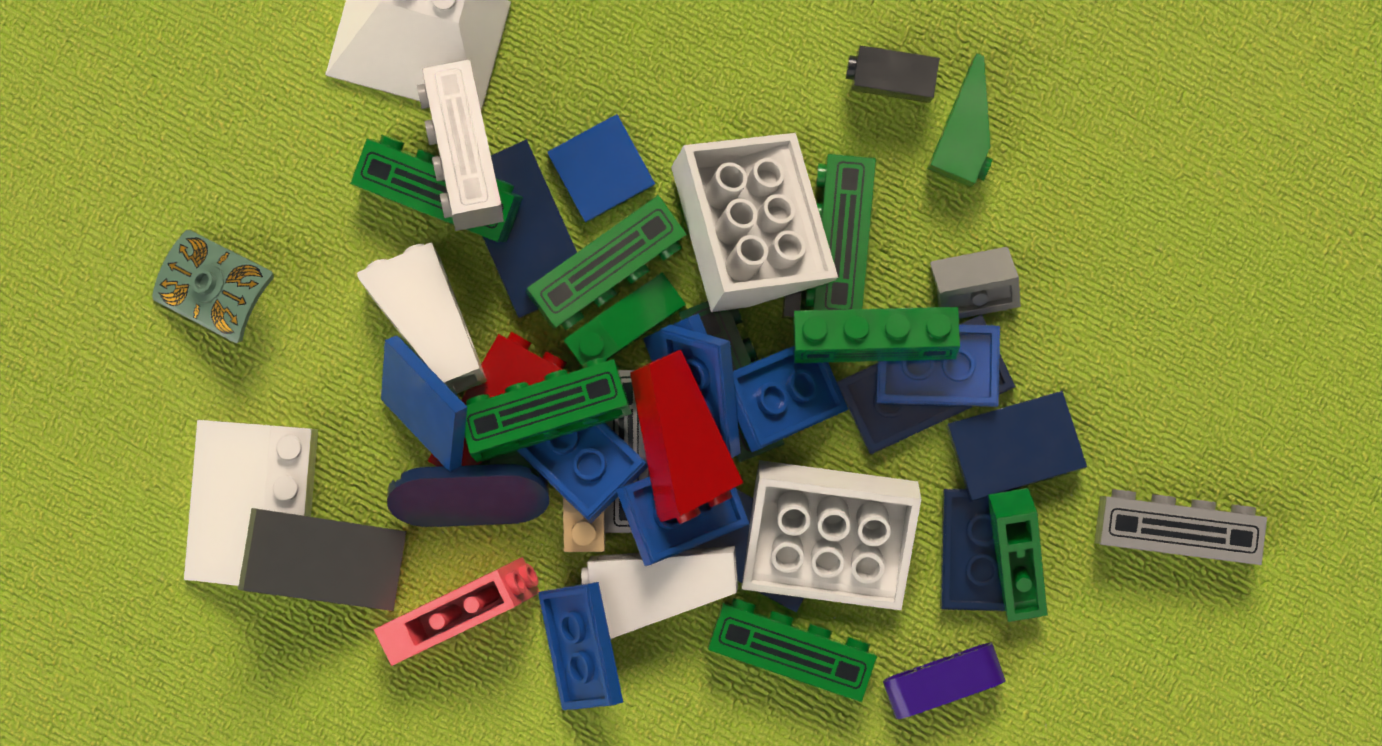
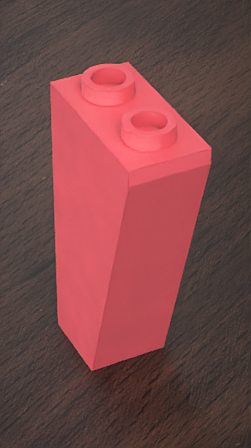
M521 557L374 629L375 634L390 665H395L506 612L537 595L540 592L537 587V574L530 564H526L524 558Z

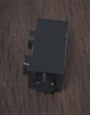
M860 45L856 56L849 55L845 79L853 80L851 91L930 103L934 98L940 58Z

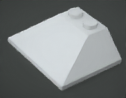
M346 0L325 75L420 101L417 85L425 84L422 68L470 59L482 111L511 2L508 0Z

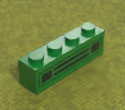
M383 134L380 140L366 139L350 184L454 225L453 217L444 218L439 194L447 193L445 180H436L432 157L438 155L422 149H418L415 155L403 150L404 142ZM496 179L504 222L466 230L496 242H507L523 197L512 193L514 185Z
M828 154L825 164L818 163L816 187L823 188L822 204H816L838 278L836 281L806 289L805 307H812V310L863 309L876 158Z
M657 195L533 283L525 292L552 330L562 325L566 331L585 317L581 310L594 302L599 308L618 293L613 287L624 279H627L632 284L648 273L650 269L646 264L659 255L664 261L683 248L679 240L686 233L660 196Z
M958 307L794 311V363L956 359L960 348Z
M606 358L593 359L584 363L583 369L568 373L566 370L555 371L547 374L544 377V381L529 385L527 382L517 383L507 387L504 394L491 398L489 395H479L466 401L465 438L470 455L478 463L631 415L630 405L615 360L607 361Z
M733 598L731 604L722 602L708 644L709 651L862 702L877 659V655L869 651L871 644L849 636L846 643L832 639L833 631L814 624H809L808 630L792 625L793 617L776 611H771L770 617L755 613L756 605L741 599Z

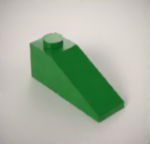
M976 54L971 61L927 167L930 171L969 187H972L977 179L984 181L993 161L992 158L987 157L991 143L984 56Z
M662 272L564 339V341L582 367L584 363L597 358H606L608 361L686 304Z
M1029 489L989 494L992 533L1007 621L1012 622L1048 616L1038 513Z

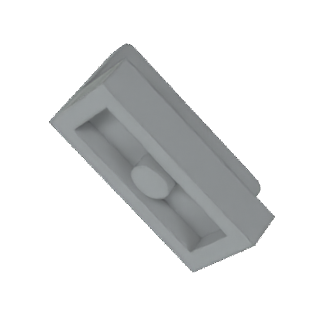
M1007 247L936 260L930 263L931 272L937 287L938 306L958 307L959 319L1021 307L1019 276Z

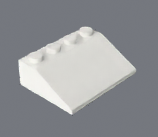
M796 133L689 144L682 147L671 169L711 312L751 307L836 281L838 275Z
M197 420L184 580L239 586L251 508L311 517L318 429Z
M759 460L742 589L902 610L921 505L918 481Z

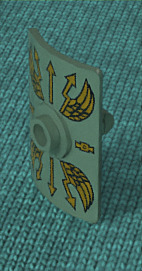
M186 230L166 256L158 273L152 298L154 301L234 343H239L243 340L245 328L255 304L265 288L273 280L274 275L272 271L191 230Z

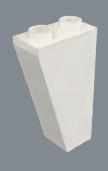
M432 242L426 245H413L399 256L389 260H376L370 263L366 269L357 272L358 278L368 294L417 356L454 394L487 382L441 258Z
M735 546L688 549L648 566H644L640 553L591 556L587 562L588 567L581 569L582 584L599 582L610 639L737 593L738 588Z

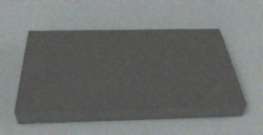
M251 508L238 590L394 611L406 531Z

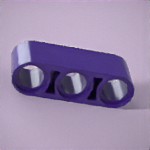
M989 642L890 676L883 680V684L895 718L903 719L1004 683L1006 679L993 642Z

